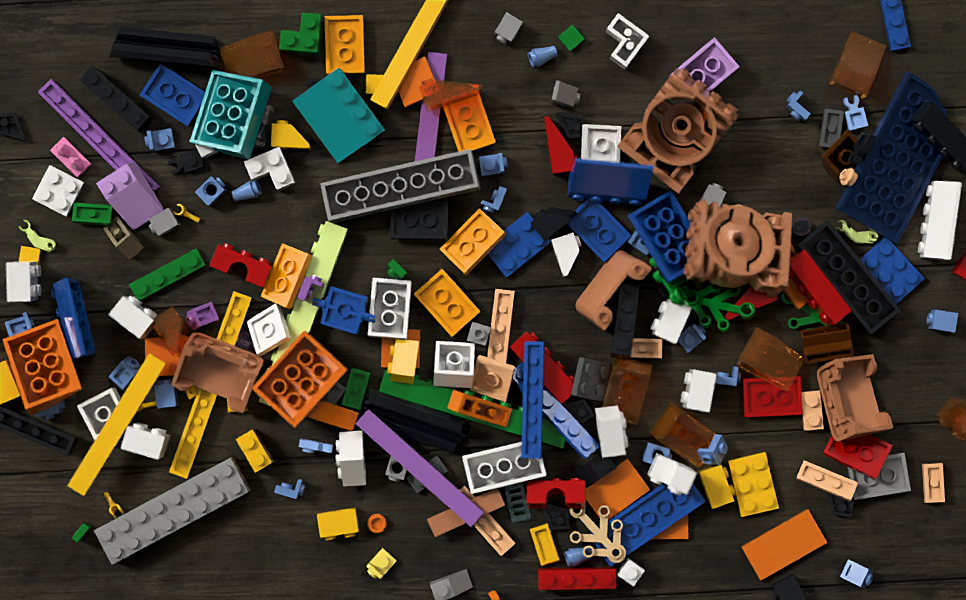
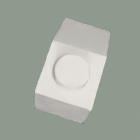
M574 233L551 240L563 277L568 275L579 253L578 247L581 246L578 235L574 236Z

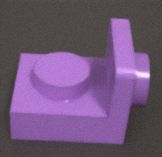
M312 274L310 278L305 277L297 298L306 301V298L310 299L314 288L311 287L312 284L324 287L325 284L321 283L322 279Z
M212 301L193 308L186 313L187 323L193 330L219 319Z

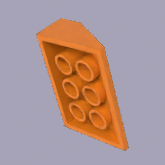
M58 319L3 339L25 409L31 415L46 410L82 390Z
M304 330L252 389L295 428L347 369L311 334Z

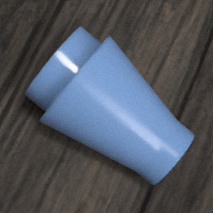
M555 46L532 49L531 52H528V59L532 67H540L558 56Z
M250 180L232 191L235 201L258 198V195L262 194L257 180Z
M570 548L564 552L569 567H575L590 559L584 556V548ZM591 548L586 549V555L592 554Z

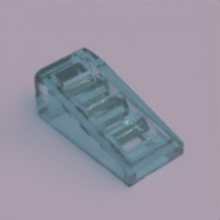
M523 482L504 486L512 523L531 519ZM521 489V492L509 493L510 490ZM522 496L523 498L521 500L511 502V498ZM524 503V507L513 509L512 505ZM524 510L526 512V514L523 515H514L515 512H520Z

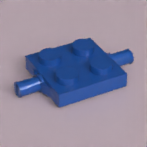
M330 286L325 300L313 298L315 302H312V305L321 307L323 311L320 324L359 334L361 323L364 320L375 323L376 315L366 313L368 296Z

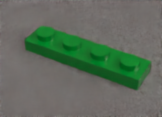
M196 248L132 282L129 286L135 297L141 301L203 268L206 264Z

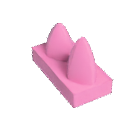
M65 137L50 150L78 178L92 165Z

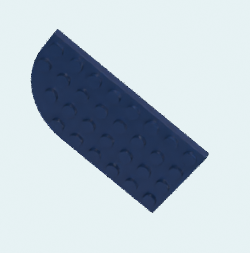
M905 72L873 134L876 136L873 148L863 155L861 164L857 165L854 171L857 173L856 181L852 186H846L835 207L836 210L894 244H898L942 159L938 149L925 140L926 137L923 133H919L913 128L914 124L909 119L923 102L934 103L948 118L946 109L943 108L937 92L925 81L910 72Z

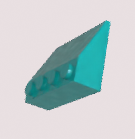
M339 67L292 101L337 163L385 131Z
M212 70L190 143L250 160L272 87L261 79Z

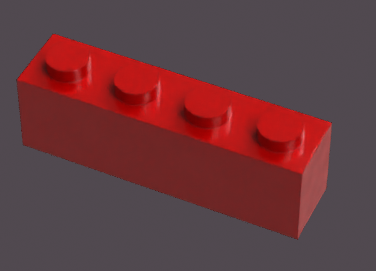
M806 250L799 251L790 258L788 278L792 279L796 284L797 291L804 294L808 299V305L817 311L822 323L827 326L835 325L852 311Z
M525 332L510 346L523 362L524 342L540 341L533 332L530 334ZM545 346L544 386L562 404L571 396L574 377L572 375L568 377L563 372L565 367L559 361L554 362L551 359L553 354Z
M538 568L539 590L616 588V568Z

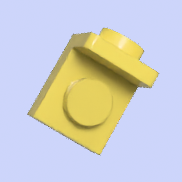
M382 548L367 564V572L376 579L378 577L381 579L397 560Z

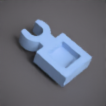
M857 95L853 96V104L848 102V98L843 100L844 105L849 109V111L844 112L849 131L868 126L864 107L858 108L857 106L859 104V97Z
M301 438L299 442V447H302L304 452L314 453V450L331 453L333 449L332 444Z

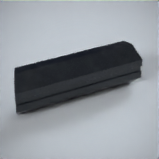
M120 27L109 54L111 58L217 69L221 60L219 45L215 36Z
M371 388L366 389L362 402V416L369 409L397 435L450 453H455L467 438L471 426L466 420Z

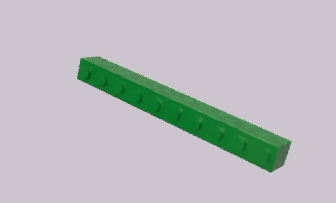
M385 369L379 389L380 392L522 436L523 407L519 406L517 410L511 408L512 404L500 401L499 405L512 409L507 427L448 409L452 392L457 387L433 386L434 380L427 378V381H423L416 374L414 375L413 384L390 381L391 374H387V369ZM468 390L463 391V393L469 394L472 396L475 395L474 392ZM482 395L481 399L493 401V398ZM543 416L542 442L563 448L566 439Z

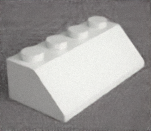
M932 181L927 186L926 196H928V203L924 205L923 215H926L920 231L923 234L922 242H919L918 245L920 258L939 261L951 260L962 183Z
M522 442L462 456L471 494L546 476L543 459L521 458Z

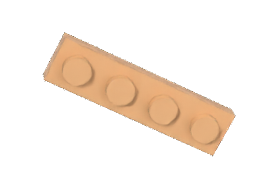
M495 289L487 357L506 363L514 291Z
M465 485L460 489L469 499L475 497ZM490 513L480 516L473 524L500 556L515 544Z

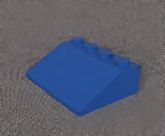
M576 158L569 173L567 197L575 201L591 199L595 203L610 201L611 204L629 203L631 206H640L644 204L647 197L653 166Z
M670 190L628 215L667 282L684 273L688 257L685 255L686 248L689 245L687 231L690 227V221Z
M65 278L54 283V289H51L53 299L57 301L56 314L58 319H61V329L71 358L76 359L96 354L79 279Z

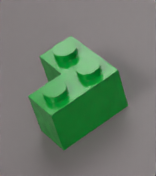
M301 13L300 32L281 30L279 50L284 53L319 55L322 29L321 14Z

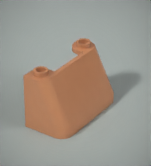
M623 250L615 251L578 298L576 310L599 329L605 330L611 323L613 316L612 312L604 306L625 277L640 280L652 268Z
M195 332L191 334L183 348L171 386L181 391L189 390L192 386L199 387L227 398V404L231 410L244 413L253 391L252 387L256 384L264 360L254 353Z
M873 354L835 359L817 370V380L832 436L836 441L849 440L893 429L892 419L886 412L879 413L870 376L874 375L877 370V363Z

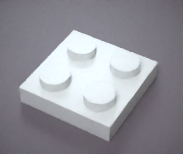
M583 124L581 159L620 162V148L617 146L621 142V126Z
M49 165L32 199L68 217L85 183Z
M279 304L272 305L247 321L257 355L263 356L291 339L281 305Z

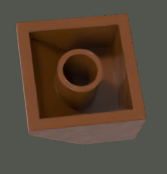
M846 130L821 156L823 168L838 183H841L840 174L844 169L853 168L855 171L857 164L848 161L850 154L855 150L853 146L857 141L849 130Z

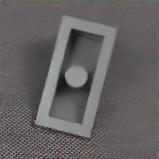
M556 80L551 104L573 109L574 104L578 105L581 94L577 93V87Z
M467 569L430 582L435 600H446L473 588Z

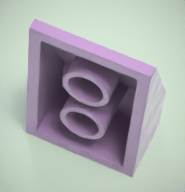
M714 37L677 69H686L691 74V78L695 81L700 80L707 86L706 89L711 92L740 66ZM688 100L690 103L696 104V102Z
M135 161L125 164L96 183L105 199L133 230L164 211L163 206Z

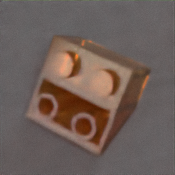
M172 306L153 319L156 324L153 327L162 341L166 339L164 343L173 356L176 354L180 359L186 344L188 329Z

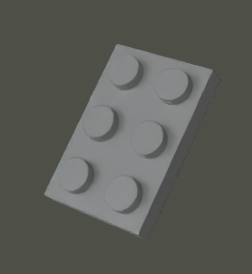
M903 452L887 456L876 480L847 467L849 479L858 482L853 494L854 500L911 491L905 453Z

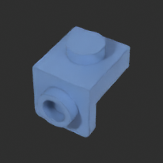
M801 90L797 94L793 92L786 100L789 102L786 108L791 111L790 115L797 121H805L810 115L805 108L796 102L803 94Z
M24 312L22 313L23 317L5 322L9 337L34 328L35 325L32 317H28L27 313Z
M63 400L53 407L36 413L37 417L43 416V420L55 418L54 414L63 413L65 401Z
M715 434L709 448H699L697 453L704 464L720 465L724 455L727 453L728 446L722 435Z

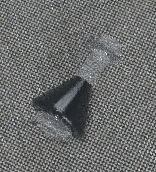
M266 105L254 147L264 149L266 145L270 144L267 124L270 114L275 113L273 111L274 107Z

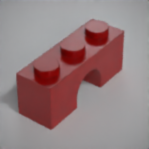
M226 243L223 246L217 245L209 266L230 273L234 264L242 262L248 269L245 280L260 287H265L273 267L269 265L270 261L259 257V260L251 258V253L243 250L241 253L233 251L235 247Z
M535 478L532 481H527L528 509H548V500L554 494H561L565 497L567 509H586L585 480L572 478L570 481H563L560 478H553L551 481H543V479Z

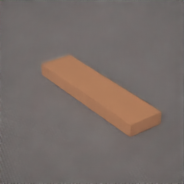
M498 488L470 499L484 512L481 516L505 506ZM451 509L427 519L435 537L466 523Z

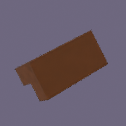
M849 323L801 330L806 364L854 357Z

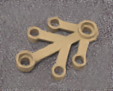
M602 505L598 509L600 529L585 514V509H581L578 514L574 513V509H570V514L574 518H580L593 533L580 534L575 531L571 533L570 540L573 543L598 542L607 548L594 549L592 546H586L583 549L584 556L587 558L605 556L614 563L624 560L626 550L621 545L623 523L620 520H614L611 523V527L614 530L613 543L607 538L608 516L610 515L608 506ZM602 508H607L608 513L606 515L601 514ZM616 522L621 524L619 529L614 528ZM574 534L579 535L578 541L573 540L572 537ZM591 548L592 554L586 555V549ZM615 549H618L620 552L617 557L613 556Z

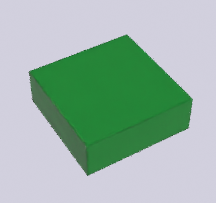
M573 24L558 36V39L569 52L585 40Z
M89 522L83 523L72 536V539L77 543L80 542L92 528V525Z

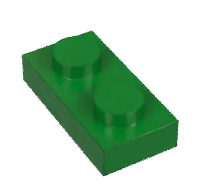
M74 203L72 222L111 226L113 207L103 204Z
M393 259L387 265V274L392 279L403 280L406 277L407 272Z
M355 368L351 369L342 405L358 410L361 409L370 372Z

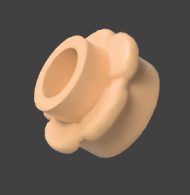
M853 168L844 169L841 172L840 179L842 185L852 186L856 181L857 173L854 172Z

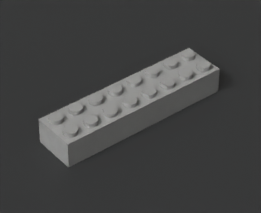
M471 149L320 183L327 218L331 223L481 190Z
M231 457L94 530L111 564H114L251 491L234 457Z

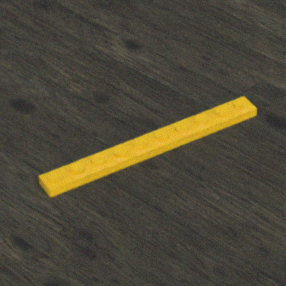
M233 291L217 336L218 340L233 346L236 345L252 297ZM201 388L198 389L169 473L188 478L217 394Z

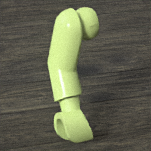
M23 220L28 223V228L22 229L19 226V229L26 232L28 239L34 247L49 252L55 249L56 243L54 240L39 237L35 230L33 231L30 228L29 221Z
M844 220L837 221L842 224L843 228L836 227L835 230L846 233V236L855 243H874L878 239V234L874 231L857 232L853 228L847 227Z

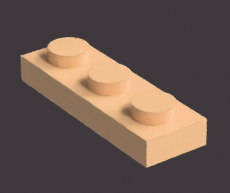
M803 461L796 478L799 481L850 502L858 485V482L807 461Z

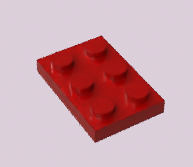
M801 376L742 379L744 417L802 415Z
M873 435L843 441H836L831 436L823 455L876 480L893 445Z

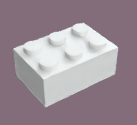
M373 278L370 314L376 315L375 323L369 322V337L407 340L412 281Z

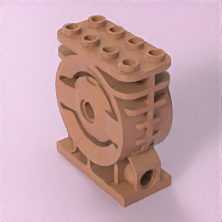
M681 68V70L676 69L647 107L643 122L635 123L617 146L639 164L653 166L652 174L678 194L696 171L695 162L706 157L738 117L737 109L730 103L725 104L721 101L722 97L714 91L712 93L706 89L707 86L700 80L695 81L684 68ZM667 98H671L673 101L688 99L699 104L707 115L708 127L712 129V133L705 129L704 115L697 106L690 102H677L673 104ZM653 112H654L657 116H659V117L661 118V129H662V132H663L664 136H665L671 143L676 144V145H680V146H686V145H690V144L694 143L695 145H697V146H698L699 148H701L702 150H699L698 148H696V147H694V146L684 147V148H683V147H677V146H674V145L670 144L668 141H666L665 138L662 136V134H661V132H660V129H659V119H658L656 116L653 115ZM685 120L688 124L687 128H681L678 125V121ZM643 140L645 141L648 149L643 145H640L643 142ZM668 164L676 165V168L673 170Z
M703 199L696 203L693 209H690L688 214L690 227L687 231L689 245L685 252L688 260L684 268V275L687 276V279L693 280L697 277L700 282L708 279L712 284L728 288L740 287L749 283L755 291L767 293V297L772 298L776 297L788 286L792 213L784 212L782 215L765 213L762 216L749 207L741 205L728 206L727 204H722L719 207L717 202H711L708 205L707 201ZM722 222H728L718 231L715 240V233L718 226ZM734 240L737 241L740 246H737ZM758 253V259L748 265L749 271L746 272L747 263Z

